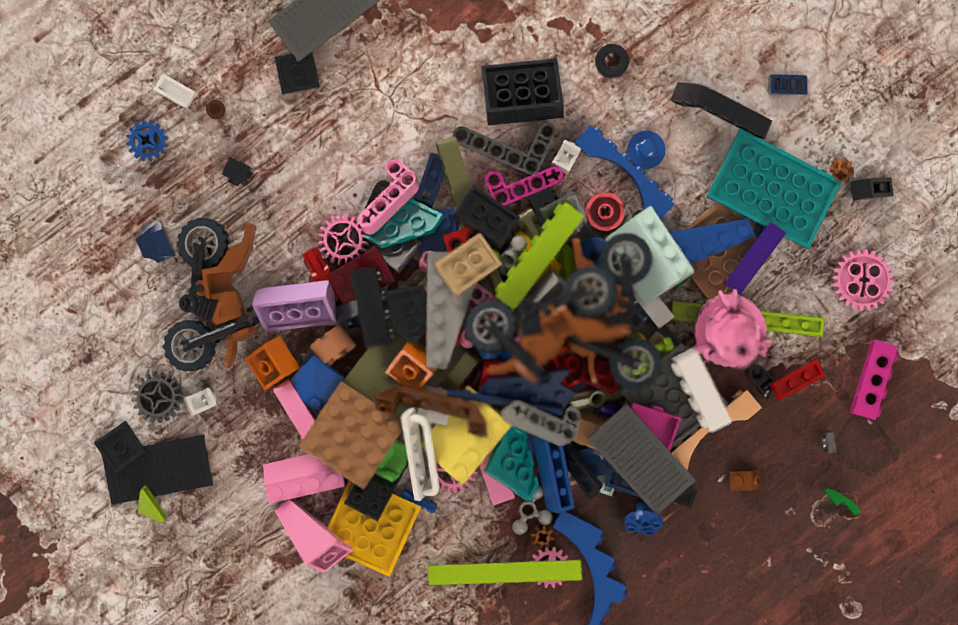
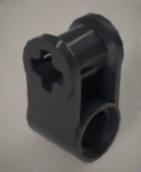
M751 364L746 369V376L757 391L768 400L769 395L773 393L770 383L776 380L764 367ZM754 368L760 370V375L757 378H753L751 374Z

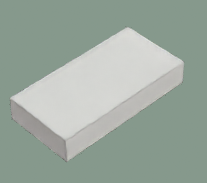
M165 74L161 75L153 89L186 109L189 108L197 94Z

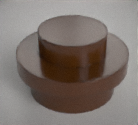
M219 100L210 101L206 107L207 115L212 119L222 118L226 111L225 105Z

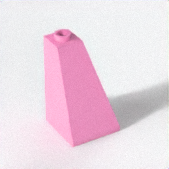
M289 499L275 510L305 565L325 573L353 551L349 544L298 503Z

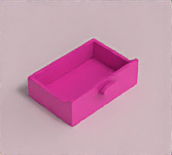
M631 401L630 408L670 451L681 421L680 416L663 411L664 408L653 405L650 407Z

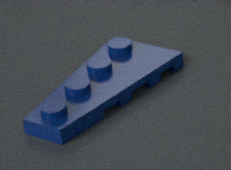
M748 219L669 232L690 265L755 237Z

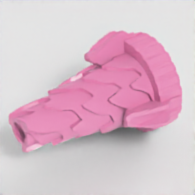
M733 289L732 293L724 295L722 291H718L719 295L706 301V304L701 306L693 324L696 346L692 348L698 354H702L701 360L703 364L711 360L713 363L725 367H744L758 354L764 358L767 356V349L773 344V340L766 339L767 328L765 319L751 300H747L744 296H738L737 290ZM746 345V351L737 353L738 346Z

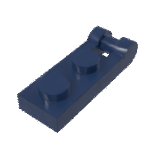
M431 152L415 197V201L431 209L434 206L444 176V170L438 154ZM424 191L431 193L430 198L423 197Z

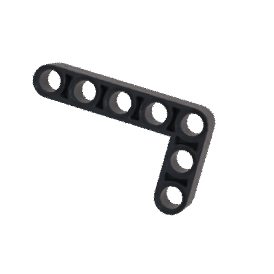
M677 82L670 99L671 102L680 106L700 108L760 139L766 138L772 124V120L702 84Z

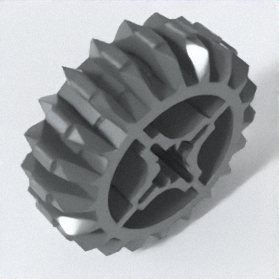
M153 371L152 377L149 373H146L145 377L147 380L140 377L139 381L142 385L138 383L134 385L138 388V391L134 390L132 394L137 395V398H132L131 401H137L138 404L134 405L133 408L141 409L138 411V415L145 413L144 420L151 416V423L155 422L156 417L158 423L163 422V417L166 421H169V414L173 417L176 416L174 409L177 411L181 410L177 403L182 404L184 402L178 399V396H184L183 392L178 393L177 391L182 386L178 385L175 387L178 380L173 379L170 381L172 378L171 374L164 378L165 372L163 371L160 372L159 377L157 371ZM158 381L153 392L144 391L150 383ZM163 383L170 388L172 397L165 394ZM159 392L162 398L166 399H161L156 402V399H154L153 396L149 395L158 394ZM143 397L151 401L152 411L144 404ZM163 402L171 403L166 411L158 413V409Z

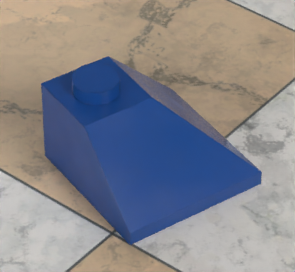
M313 356L291 377V381L302 402L317 413L326 405L340 382L344 380L343 375L329 365L324 364L316 356Z

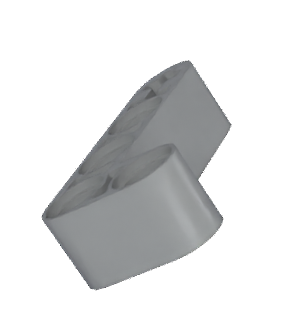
M515 401L503 409L502 418L508 424L558 446H564L576 438L581 414L577 408L568 407L563 411L562 416L557 415V417H553L527 404Z

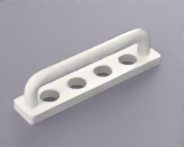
M409 408L401 416L414 500L421 501L425 496H434L439 492V480L430 424L425 417L417 415L416 408ZM418 423L423 427L432 488H428Z

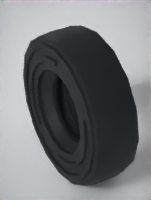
M607 44L601 47L595 57V66L598 72L607 78H617L623 75L629 65V56L626 50L617 44ZM609 54L617 55L619 65L615 68L607 67L605 57Z

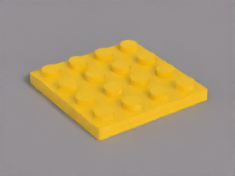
M348 481L328 528L353 548V551L345 556L346 558L390 577L421 506L393 493L377 522L344 504L354 483Z

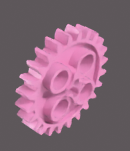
M859 249L855 251V255L852 252H848L849 258L842 256L843 263H836L839 269H833L837 273V276L831 277V279L836 280V283L831 285L832 287H837L834 294L840 293L841 296L838 300L845 299L844 306L851 303L852 310L856 306H858V311H862L863 307H865L866 311H870V305L874 309L878 308L877 302L881 305L884 304L882 298L889 299L890 297L887 292L893 291L889 285L895 284L894 281L890 280V277H893L894 274L888 272L892 266L886 267L885 264L888 260L881 261L882 254L875 257V251H871L869 255L867 249H864L862 254ZM863 263L866 264V267H865V270H864V274H863ZM853 264L858 267L856 275L850 272V267ZM872 266H874L877 269V275L875 277L871 276L869 273V269ZM863 277L867 279V282L862 283L859 281V278ZM850 284L856 286L855 294L849 292L848 287ZM870 285L876 289L873 296L869 295L867 291ZM861 290L863 291V297H860Z

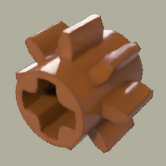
M845 158L834 159V164L830 165L829 172H832V176L836 180L845 181L850 180V175L854 174V167H851L852 161Z
M545 525L541 529L535 526L536 533H531V536L536 539L533 540L532 544L538 543L540 549L545 544L547 547H550L548 542L554 540V537L549 534L553 530L549 529L547 531ZM539 533H547L545 541L542 539L538 540Z

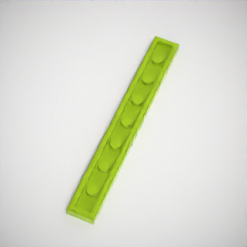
M672 301L671 313L674 317L671 320L694 323L697 312L700 311L701 306L704 304ZM760 311L765 319L767 331L823 337L825 318Z
M581 560L429 565V585L582 580Z

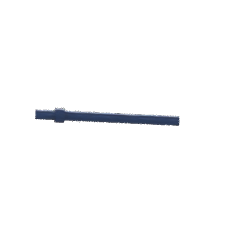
M465 389L463 391L447 390V396L466 401L471 400L501 406H509L513 402L519 401L471 393V390ZM519 401L545 413L563 415L564 408Z

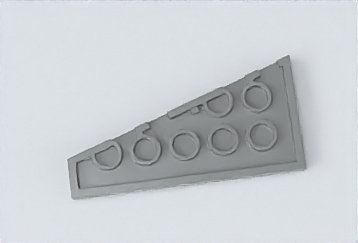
M451 252L427 253L426 368H447L475 287L474 284L455 297L436 271L433 264Z

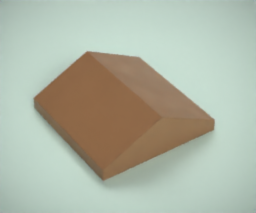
M581 408L579 409L581 419L577 436L572 441L597 450L587 438L609 418Z

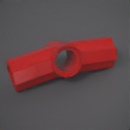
M317 247L304 252L302 256L311 271L310 274L314 282L327 281L326 275L332 271L328 264H325ZM332 286L335 293V301H338L340 298Z

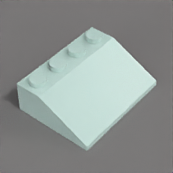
M651 206L604 239L607 242L617 234H635L642 238L650 247L652 254L650 271L643 280L632 285L645 305L694 274L693 268ZM623 245L615 249L621 255L624 253ZM626 245L627 254L629 255L635 248ZM636 251L631 256V259L641 260L639 252ZM615 254V260H620V257ZM631 262V266L635 271L640 263Z

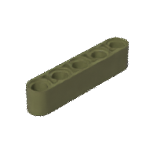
M453 136L437 141L436 148L455 209H457L471 188V184L457 140ZM460 222L462 228L467 227L466 225Z

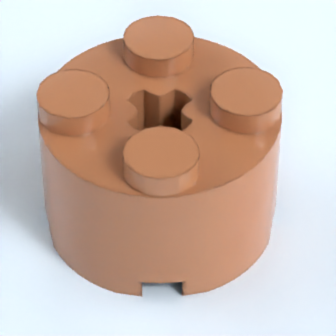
M340 325L329 330L321 339L319 338L310 346L316 357L329 366L334 364L337 359L340 360L345 357L349 351L356 347L353 340Z

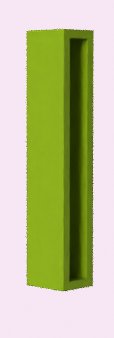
M567 202L563 205L558 204L553 211L555 216L551 221L547 219L541 227L544 231L540 236H534L529 243L532 247L528 252L525 250L518 258L520 263L516 268L514 266L510 268L506 274L508 279L505 283L500 282L494 290L497 292L495 297L512 310H515L583 219L584 215Z

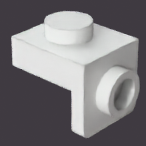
M564 140L551 166L559 167L563 173L568 175L578 158L581 148L573 142Z
M210 388L184 398L191 416L217 405L216 395Z

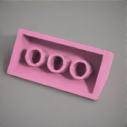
M310 454L263 464L269 504L346 486L345 477Z

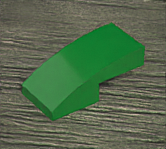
M826 487L822 489L834 505L838 506L840 503H843L854 516L861 512L844 495Z

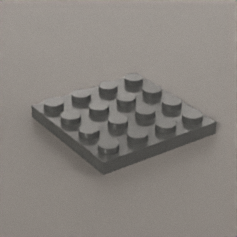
M682 343L661 358V373L651 386L642 390H630L625 387L620 389L630 404L631 401L650 407L655 405L664 408L663 411L680 416L681 421L671 448L700 427L696 418L699 414L691 408L688 402L690 396L682 390L679 384L682 380L675 375L671 364H673L671 358L687 351ZM650 367L646 369V372L643 373L644 375L648 373ZM717 390V392H718V394H719V396H720V398H721V400H722L724 406H727L728 403H727L726 400L723 398V396L720 394V392Z

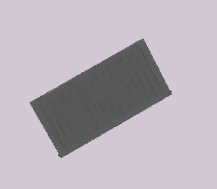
M295 0L268 20V23L296 57V60L300 62L381 0Z
M624 404L620 410L587 438L656 514H659L689 486L696 482V479L627 404Z

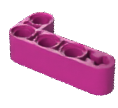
M551 167L508 186L505 185L501 174L493 171L487 174L485 182L493 199L496 200V196L500 193L506 195V202L500 203L506 207L543 189L558 185L563 179V171L559 167ZM552 171L555 174H559L557 181L554 178L547 181L548 185H546L545 179L542 176L545 174V177L548 178L551 176ZM497 176L500 182L498 185L492 186L488 181L489 178ZM533 179H540L542 186L534 188L531 184ZM516 186L524 188L525 192L522 196L515 195L514 188Z

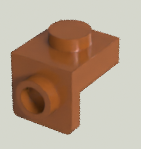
M758 470L729 472L730 491H752L759 489L761 477L758 474Z

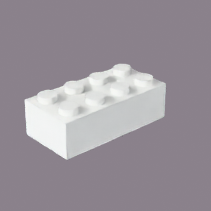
M691 348L671 358L673 364H671L672 370L675 375L681 378L682 381L679 384L682 390L687 395L689 394L688 402L691 408L698 412L699 415L696 418L700 426L713 432L731 423L732 421L698 352Z

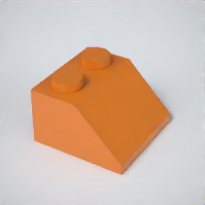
M280 336L265 343L244 358L264 391L300 369Z
M409 341L385 373L400 385L422 389L437 369L426 368V348L419 342L414 344Z

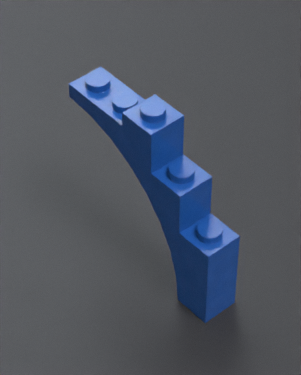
M564 511L558 514L552 526L566 535L585 557L594 585L593 608L587 625H603L601 620L604 614L608 615L612 608L610 602L613 601L619 604L620 600L624 601L628 593L626 590L627 586L607 575L608 572L612 573L616 566L615 558L595 548L596 545L600 546L604 535H602L603 530Z

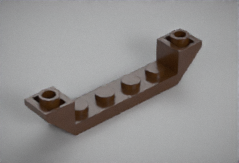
M405 385L396 386L375 396L376 410L395 414L399 404L403 403L408 406H415L424 410L467 419L468 433L487 438V421L474 402Z

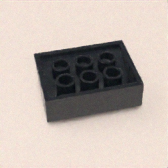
M557 58L481 66L488 126L564 118V103Z

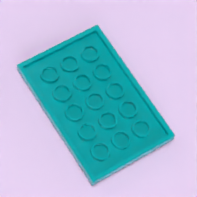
M740 128L706 197L764 228L771 221L786 232L784 238L808 250L842 181L836 180L833 176Z

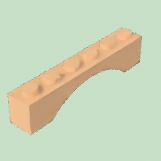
M741 389L732 395L733 400L725 406L731 421L748 420L762 408L748 390L742 391ZM700 426L690 433L687 438L676 444L670 451L686 470H688L689 461L695 447L710 432L707 428L704 429Z

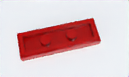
M816 359L770 383V386L777 401H780L825 377V374Z

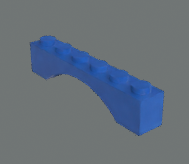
M590 125L574 143L581 148V152L587 157L609 161L625 171L638 188L643 210L651 206L659 219H661L674 205L672 202L673 198L667 192L662 193L658 189L659 185L653 179L648 180L644 176L645 172L639 166L634 167L630 163L631 159L624 152L620 154L616 150L617 146L610 139L608 141L602 137L603 132L596 126L593 128Z

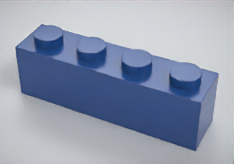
M533 436L532 440L546 510L562 513L575 508L563 446H558L538 436Z

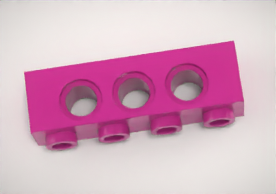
M871 340L850 413L871 420H876V417L880 416L882 411L880 404L887 394L888 388H886L887 380L890 381L893 374L891 367L893 362L897 360L899 352L896 350L898 346L878 340ZM879 357H883L885 360L883 367L877 365ZM874 375L879 377V383L876 386L871 382ZM871 393L874 396V401L868 404L866 396Z

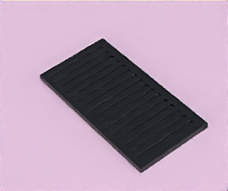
M204 434L146 445L144 448L148 453L117 474L113 473L103 458L111 505L139 500L140 491L145 485H147L154 497L213 485Z

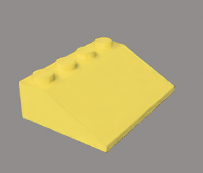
M469 385L465 388V390H471V393H477ZM470 400V402H474L487 421V438L468 433L467 419L449 415L447 426L436 424L431 430L436 462L462 485L512 426L503 420L502 412L492 404ZM424 439V440L422 441L421 445H422V448L426 451L425 439Z

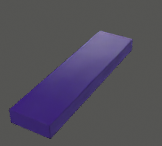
M770 221L724 284L732 290L736 289L737 293L741 295L786 235V232Z

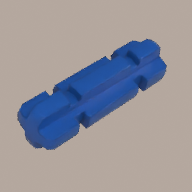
M404 489L401 498L421 506L422 509H427L426 511L434 513L437 508L436 503L429 502L426 498H423L421 501L414 500V494L407 489Z

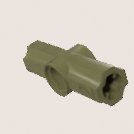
M618 383L615 393L610 394L589 385L584 390L576 391L575 395L567 403L566 408L575 407L581 409L590 406L598 408L604 403L623 399L624 395L620 391L622 386Z

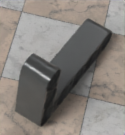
M543 123L539 127L528 154L463 126L455 128L453 136L456 138L458 145L527 176H532L539 172L555 137L556 128L551 123ZM545 127L550 128L552 135L545 137L542 134V129ZM459 131H464L467 134V138L460 141L456 138V134ZM476 139L484 141L482 148L474 146L473 143ZM542 145L545 151L542 154H536L534 147ZM499 147L502 153L499 156H494L491 153V149ZM510 155H517L519 162L511 164L508 159ZM534 162L537 169L534 172H529L526 169L527 163Z

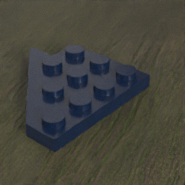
M568 367L543 370L552 374L550 381L540 379L534 375L538 381L532 383L520 373L490 377L477 394L564 408L575 395V390L561 382L569 373ZM492 404L501 411H503V409L507 407Z

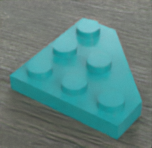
M399 194L393 195L392 198L398 197ZM410 198L377 232L366 234L365 239L381 248L434 233L444 219V216Z
M512 425L496 444L483 472L524 500L531 501L539 483L534 475L532 467L534 463L531 451L528 450L526 443L527 434L526 431Z

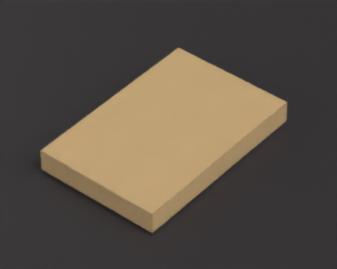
M481 233L433 264L455 297L502 265Z

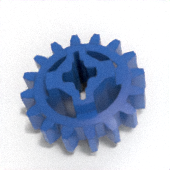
M142 120V125L136 122V128L129 129L132 134L126 135L130 139L126 145L132 147L129 149V152H136L134 157L139 158L141 156V161L144 162L146 157L150 162L153 161L154 156L160 159L159 153L165 154L166 152L163 150V147H168L164 140L169 138L168 136H163L166 130L164 128L160 129L161 125L159 123L154 126V121L152 120L148 124L145 120ZM150 128L147 132H140L143 129ZM158 135H159V139H160L159 144H157V140H156V137H157ZM141 136L148 138L154 145L146 143ZM136 137L138 138V145H137V147H136V144H135V138H136ZM150 149H154V150H155V151H153V152H151V153H146L147 150H150Z

